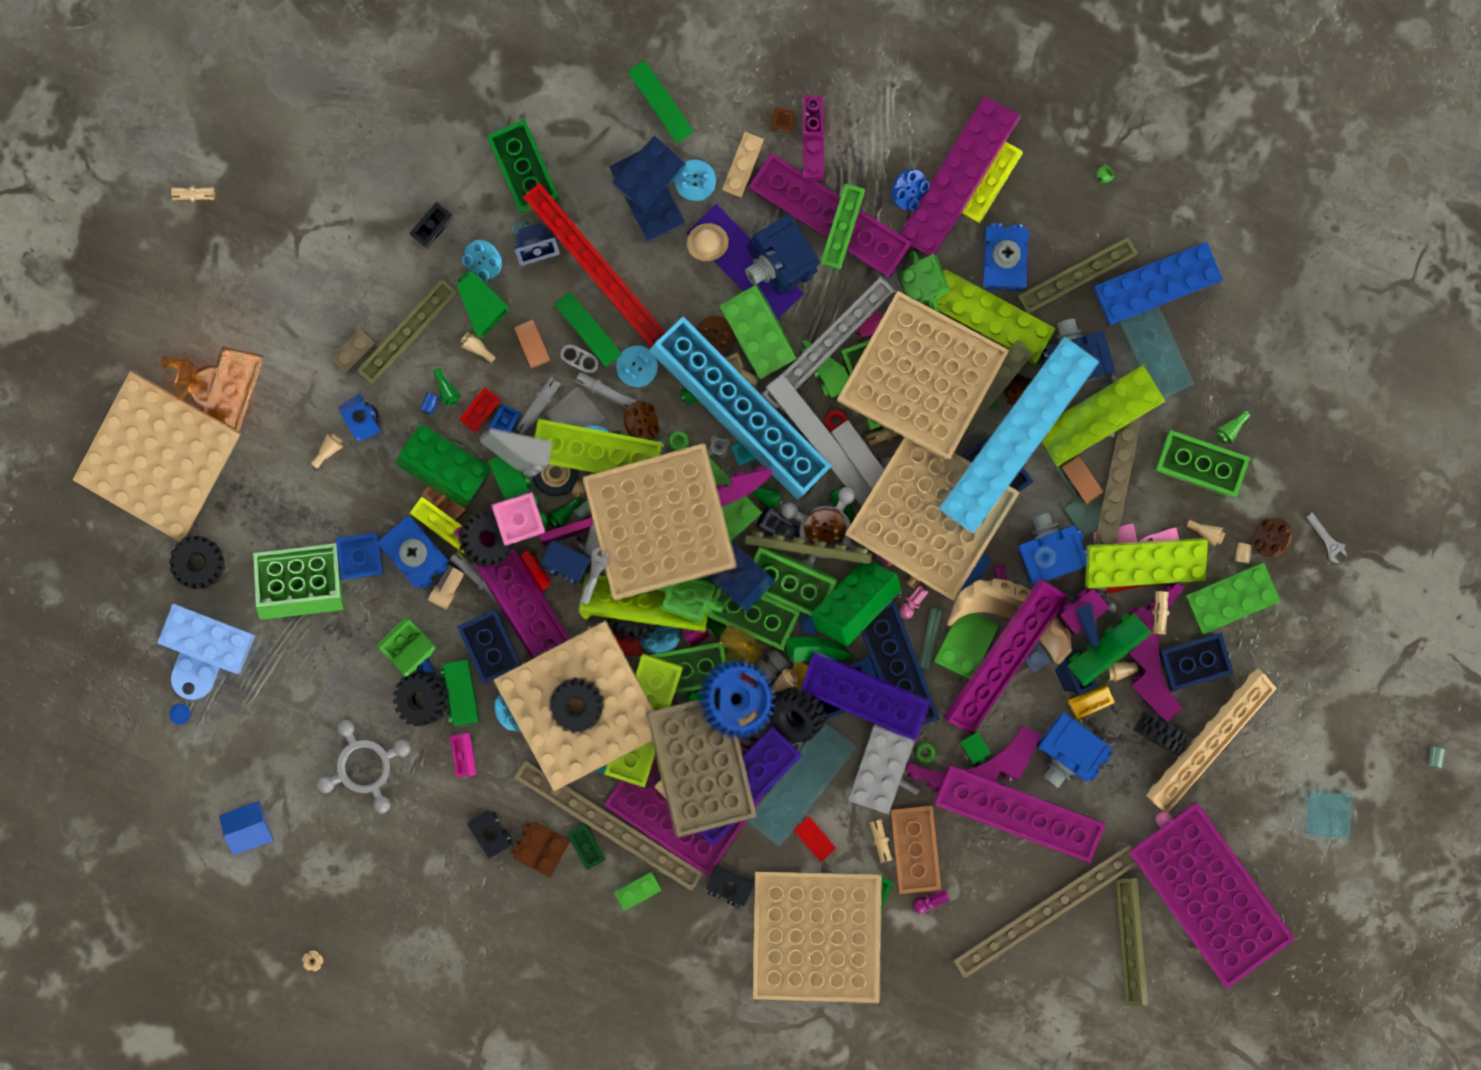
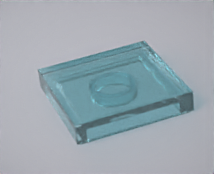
M1309 793L1307 835L1350 838L1352 795Z

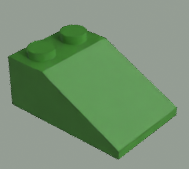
M977 613L960 617L951 626L933 662L969 680L981 664L999 625Z

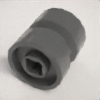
M771 647L764 654V659H759L754 664L753 669L761 667L759 674L766 672L767 675L764 677V680L771 679L772 681L768 684L771 686L777 680L778 674L782 673L784 669H788L791 665L777 650Z

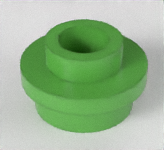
M920 743L915 748L914 756L918 762L927 764L934 759L935 749L929 743ZM923 749L928 750L929 755L927 757L921 756Z

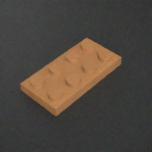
M933 806L890 810L899 894L941 890Z

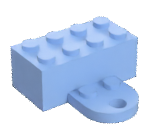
M172 604L157 643L180 652L172 671L171 683L179 696L189 700L203 698L211 691L220 668L235 674L241 673L255 635L182 606ZM188 682L192 683L195 687L194 692L190 695L183 691V686Z

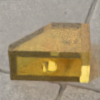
M731 624L723 631L719 642L728 651L747 663L755 664L764 649L750 634Z

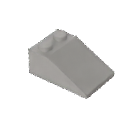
M489 429L480 437L482 444L513 468L522 471L524 475L535 476L548 467L552 444L550 441Z

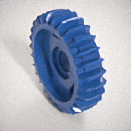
M733 660L732 663L725 661L724 666L718 664L716 666L717 670H710L712 676L706 675L704 677L708 683L700 684L705 688V691L698 692L704 695V699L698 700L699 703H704V706L699 710L706 711L707 713L702 718H710L711 720L707 725L715 724L713 731L721 729L720 735L722 736L728 733L729 738H733L735 735L736 738H742L743 735L744 737H749L750 732L756 734L758 733L757 728H764L762 722L768 723L770 721L766 715L774 714L769 710V707L776 706L770 703L771 699L776 698V696L770 695V692L775 688L768 687L772 680H764L767 673L759 674L761 667L753 669L754 663H748L746 666L745 660L740 661V663H738V660ZM743 673L749 676L755 682L756 687L754 688L738 678L739 675ZM715 688H719V709H715L714 706ZM733 693H737L740 696L741 700L738 705L731 703L730 698ZM755 711L756 716L744 726H740L738 720Z

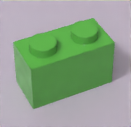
M651 871L614 893L625 911L655 895L662 889Z

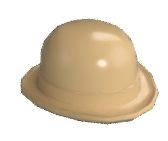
M715 224L699 225L690 232L687 238L689 253L695 259L701 261L719 259L725 254L729 244L726 232Z

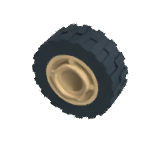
M548 464L547 468L532 478L536 487L542 493L549 496H560L567 494V492L573 489L578 480L579 470ZM553 467L561 470V476L557 479L552 478L549 474L550 469Z

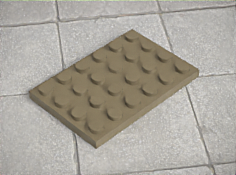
M715 695L713 697L715 709H719V695ZM698 700L646 713L675 837L757 817L738 738H736V735L733 738H729L728 733L724 736L720 735L721 729L713 731L715 724L708 726L707 724L711 719L702 718L707 713L706 711L699 710L704 706V703H699Z

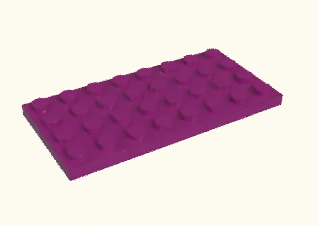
M1197 802L1128 851L1226 989L1295 940Z

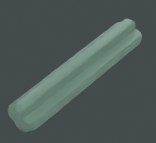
M932 607L930 610L919 660V666L922 669L930 668L942 610Z

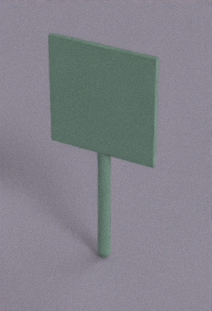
M1055 466V469L1077 499L1066 506L1064 510L1077 529L1080 528L1085 538L1098 528L1103 502L1098 497L1086 505L1060 467Z

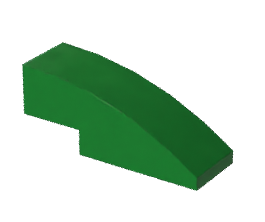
M816 637L786 639V654L793 663L808 660L811 662L814 652H819L839 662L853 659L850 651L844 645L835 641Z

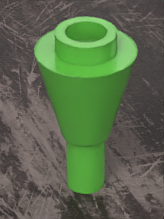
M1244 410L1236 419L1217 428L1218 439L1224 444H1232L1242 424L1250 417V414Z

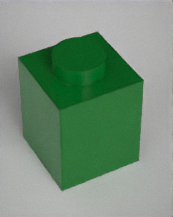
M975 732L959 742L972 764L977 762L979 766L989 760L988 755L991 752L979 732Z

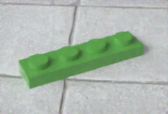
M845 183L821 259V265L841 270L865 189Z

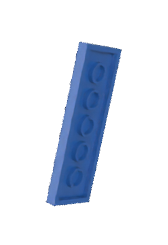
M1205 242L1095 285L1093 289L1106 321L1110 326L1223 281V278L1210 247Z

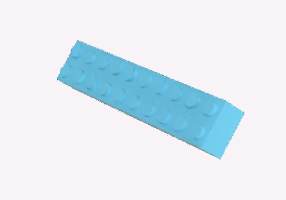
M684 317L674 324L649 350L763 466H766L767 469L772 468V475L797 500L831 467Z
M1064 337L945 499L939 510L974 534L1099 361Z

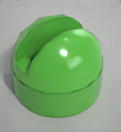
M1105 164L1098 169L1096 174L1097 179L1101 177V183H1108L1115 178L1112 169Z

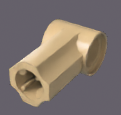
M448 565L449 568L446 569L439 584L435 585L428 598V601L445 610L452 603L455 591L464 576L463 572Z

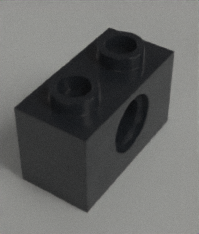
M435 202L409 234L428 250L454 217L439 203Z
M490 810L467 823L488 859L510 847V841L512 840L506 829L502 831L499 826L501 820L496 812L491 813ZM488 827H493L496 830L497 835L494 839L486 837L485 831Z
M716 865L706 889L709 890V895L720 899L722 896L728 899V904L739 908L740 905L745 906L755 883ZM726 882H733L736 889L733 893L728 894L723 890Z

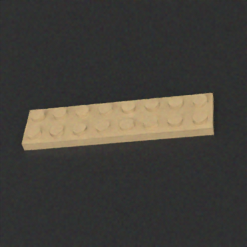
M1257 668L1255 672L1247 677L1246 682L1234 692L1233 697L1227 704L1220 708L1219 713L1213 720L1206 724L1205 729L1200 735L1192 740L1191 745L1186 751L1178 756L1177 761L1172 767L1168 768L1158 783L1150 788L1146 796L1160 811L1169 812L1277 689L1260 669Z

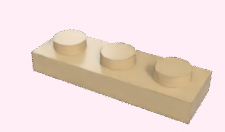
M744 132L722 188L723 192L742 198L764 139Z

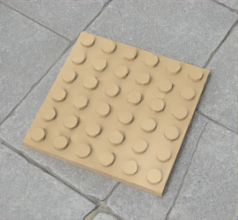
M897 291L837 401L949 461L1009 350Z
M130 371L73 481L181 542L182 539L186 538L241 433L139 374Z
M904 437L845 535L954 601L1020 492L1008 486L977 530L972 534L939 510L972 463L956 453H953L948 461Z
M705 444L583 477L603 558L607 551L609 552V561L611 563L605 568L613 600L623 599L737 567Z
M606 621L494 679L497 688L554 791L652 741L646 713L654 711ZM578 677V679L585 678L589 683L592 681L594 686L600 689L599 693L604 698V709L601 718L593 728L587 729L583 733L579 731L575 734L569 730L567 732L564 731L563 727L556 725L555 719L552 720L551 711L549 712V701L552 693L560 684L567 679L571 680ZM572 698L568 703L569 710L574 714L583 712L584 702L580 698Z
M755 872L753 999L879 1003L882 875Z

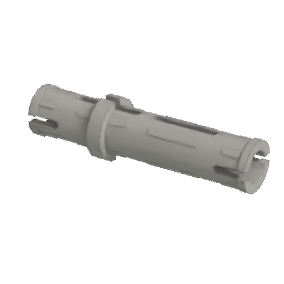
M580 371L575 381L576 384L590 390L592 394L595 395L596 393L625 409L629 404L636 402V399L601 382V379L598 378L597 380Z
M552 377L549 378L541 392H537L536 399L515 427L517 431L525 436L527 435V432L545 406L551 403L552 400L550 399L559 386H561L559 382Z
M458 550L449 561L455 564L479 586L478 589L480 591L483 590L496 603L475 566L467 558H464Z

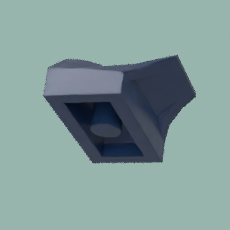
M541 223L519 229L514 249L520 266L560 255L554 234L548 232Z
M1080 648L1069 653L1055 670L1063 690L1075 692L1077 695L1098 687L1095 678L1086 686H1083L1067 666L1070 663L1068 660L1077 652L1080 655L1082 654Z

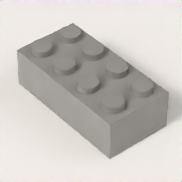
M874 724L851 789L849 801L889 814L914 741Z

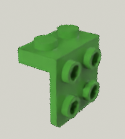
M407 616L376 645L404 676L413 673L417 666L430 657L435 650L432 642Z

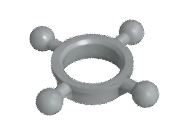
M849 487L842 488L839 491V502L836 507L820 506L813 509H839L846 523L845 534L851 526V522L843 510L847 504L852 503L855 499V492ZM793 503L784 504L781 509L783 517L789 520L796 519L801 522L800 537L805 538L806 542H812L804 531V521L807 515L799 512L797 506ZM845 535L841 543L847 545L849 549L864 547L852 542V539ZM809 554L807 559L802 560V562L814 567L813 563L817 557L826 559L830 557Z
M343 720L338 724L337 729L341 736L346 737L349 745L343 749L338 758V774L331 778L328 776L321 777L318 780L317 787L322 793H329L333 790L334 785L342 782L352 791L358 793L371 792L375 799L374 809L379 813H385L390 808V801L382 796L379 788L386 782L389 776V759L397 755L400 757L407 756L411 749L410 744L405 740H399L395 743L394 748L385 751L375 742L368 740L356 741L353 735V723L349 720ZM370 748L377 752L382 760V773L378 780L370 785L356 784L347 775L346 761L349 755L356 749Z

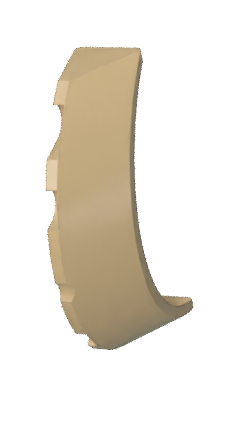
M993 579L992 581L978 580L962 590L958 595L947 625L952 626L960 617L977 612L993 613L1012 619L1032 590L1003 579ZM1055 616L1039 640L1046 647L1054 662L1060 665L1071 652V633L1068 627L1065 629L1057 616Z

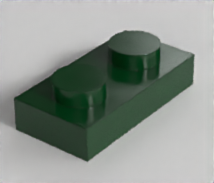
M585 823L567 833L587 870L606 860Z

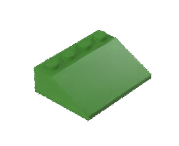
M336 543L253 553L256 609L260 620L344 610Z

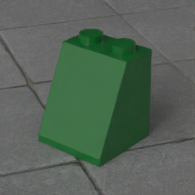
M472 271L469 274L465 272L458 279L459 284L457 288L474 331L479 339L482 340L510 309Z

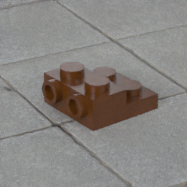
M533 821L532 824L527 823L522 832L525 837L521 843L517 841L512 850V853L515 854L513 859L551 878L570 840L536 821Z

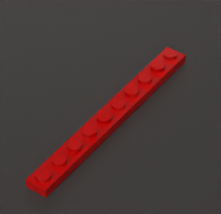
M540 183L523 196V199L651 349L666 332Z

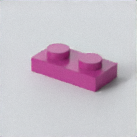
M470 733L450 736L456 778L476 775Z

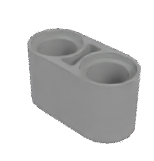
M571 344L561 349V358L567 365L585 374H593L598 370L599 363L594 355ZM572 349L576 352V357L573 360H567L564 357L567 350ZM586 359L594 360L595 366L592 369L588 370L583 367Z

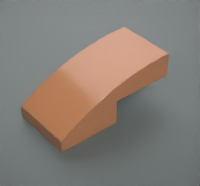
M533 320L514 327L531 369L551 361Z
M1079 456L1061 467L1086 505L1104 494Z
M430 486L421 493L431 504L455 521H458L467 512L465 508Z

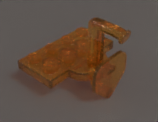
M222 346L216 365L198 368L189 357L179 360L163 356L161 358V366L163 368L179 369L174 385L176 400L181 401L188 393H191L193 399L198 404L203 405L201 411L240 432L264 357L260 354Z

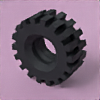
M482 512L473 516L464 524V527L459 532L461 534L458 537V542H461L459 546L460 551L464 550V558L469 557V562L471 564L477 563L478 567L485 565L486 568L499 564L507 558L512 551L511 548L514 546V543L504 545L496 517L492 515V512H486L485 514ZM488 531L493 534L495 538L493 546L485 547L480 543L479 537L482 532Z
M190 536L189 538L182 539L180 543L175 545V549L171 551V559H169L170 571L173 573V577L183 586L193 589L207 588L209 585H213L217 578H220V573L224 569V557H222V551L215 542L202 536ZM194 554L201 555L205 561L203 568L198 571L192 570L188 564L189 558Z
M605 617V621L610 630H612L613 635L616 637L619 634V639L623 641L626 637L628 642H633V638L641 641L642 636L645 638L649 637L650 632L653 633L655 626L657 627L656 624Z
M425 671L403 677L401 679L402 682L397 683L395 687L398 690H394L393 693L397 698L393 699V704L398 705L395 711L396 713L401 712L399 717L402 720L407 719L405 723L413 724L416 727L437 722L439 721L438 719L444 716L443 712H446L448 709L445 704L449 703V698H446L445 695L449 694L448 689H443L446 684L444 681L439 682V676H433L431 672L425 673ZM417 691L422 692L425 697L424 707H419L415 701Z
M576 677L571 680H565L554 690L549 701V712L551 711L552 720L555 719L556 725L563 727V730L566 732L569 730L571 733L576 734L579 731L583 733L587 729L590 730L601 718L604 709V698L599 693L600 689L596 688L592 681L590 683L587 682L585 678L578 679ZM572 698H580L585 705L583 712L579 714L572 713L568 708L569 701Z
M797 687L786 689L774 701L773 704L776 706L770 707L772 708L770 711L774 713L770 719L771 722L776 723L774 725L775 729L779 728L782 736L785 734L788 740L791 741L793 738L796 743L810 741L820 731L826 721L824 719L826 713L822 712L824 707L818 704V698L813 699L811 697L813 694L811 692L806 694L805 689L802 688L799 691Z
M1144 711L1133 729L1139 735L1177 755L1181 754L1190 736Z

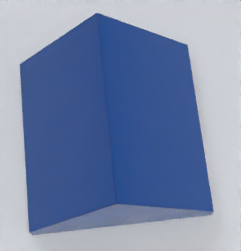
M259 801L219 816L224 838L233 855L273 841Z

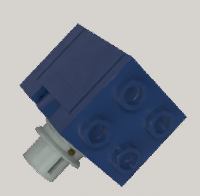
M789 214L754 234L746 246L754 257L753 265L745 269L747 278L754 285L761 281L766 283L771 281V285L778 295L783 292L786 294L797 288L796 285L801 281L803 284L810 281L814 277L813 275L818 272L817 268L821 264Z
M1075 318L1056 323L1060 334L1056 336L1059 339V343L1047 346L1044 349V353L1041 355L1043 364L1046 363L1063 338L1066 337L1099 361L1085 382L1105 377L1115 372L1104 330L1083 336L1081 334L1082 329H1077Z

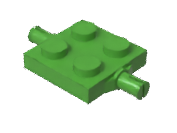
M913 250L909 253L913 264L898 273L905 293L908 297L924 305H929L931 309L940 312L937 300L949 292L950 288L938 257L933 253L920 260L918 251Z
M699 578L656 589L665 592V599L661 610L699 624L702 623L709 609L722 613L724 605L713 601L717 585Z

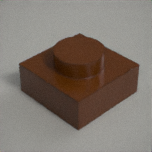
M774 108L771 130L792 133L795 111Z

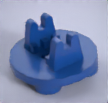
M906 169L895 179L890 194L897 207L914 211L919 207V201L924 193L929 190L930 184L926 181V177L921 171Z

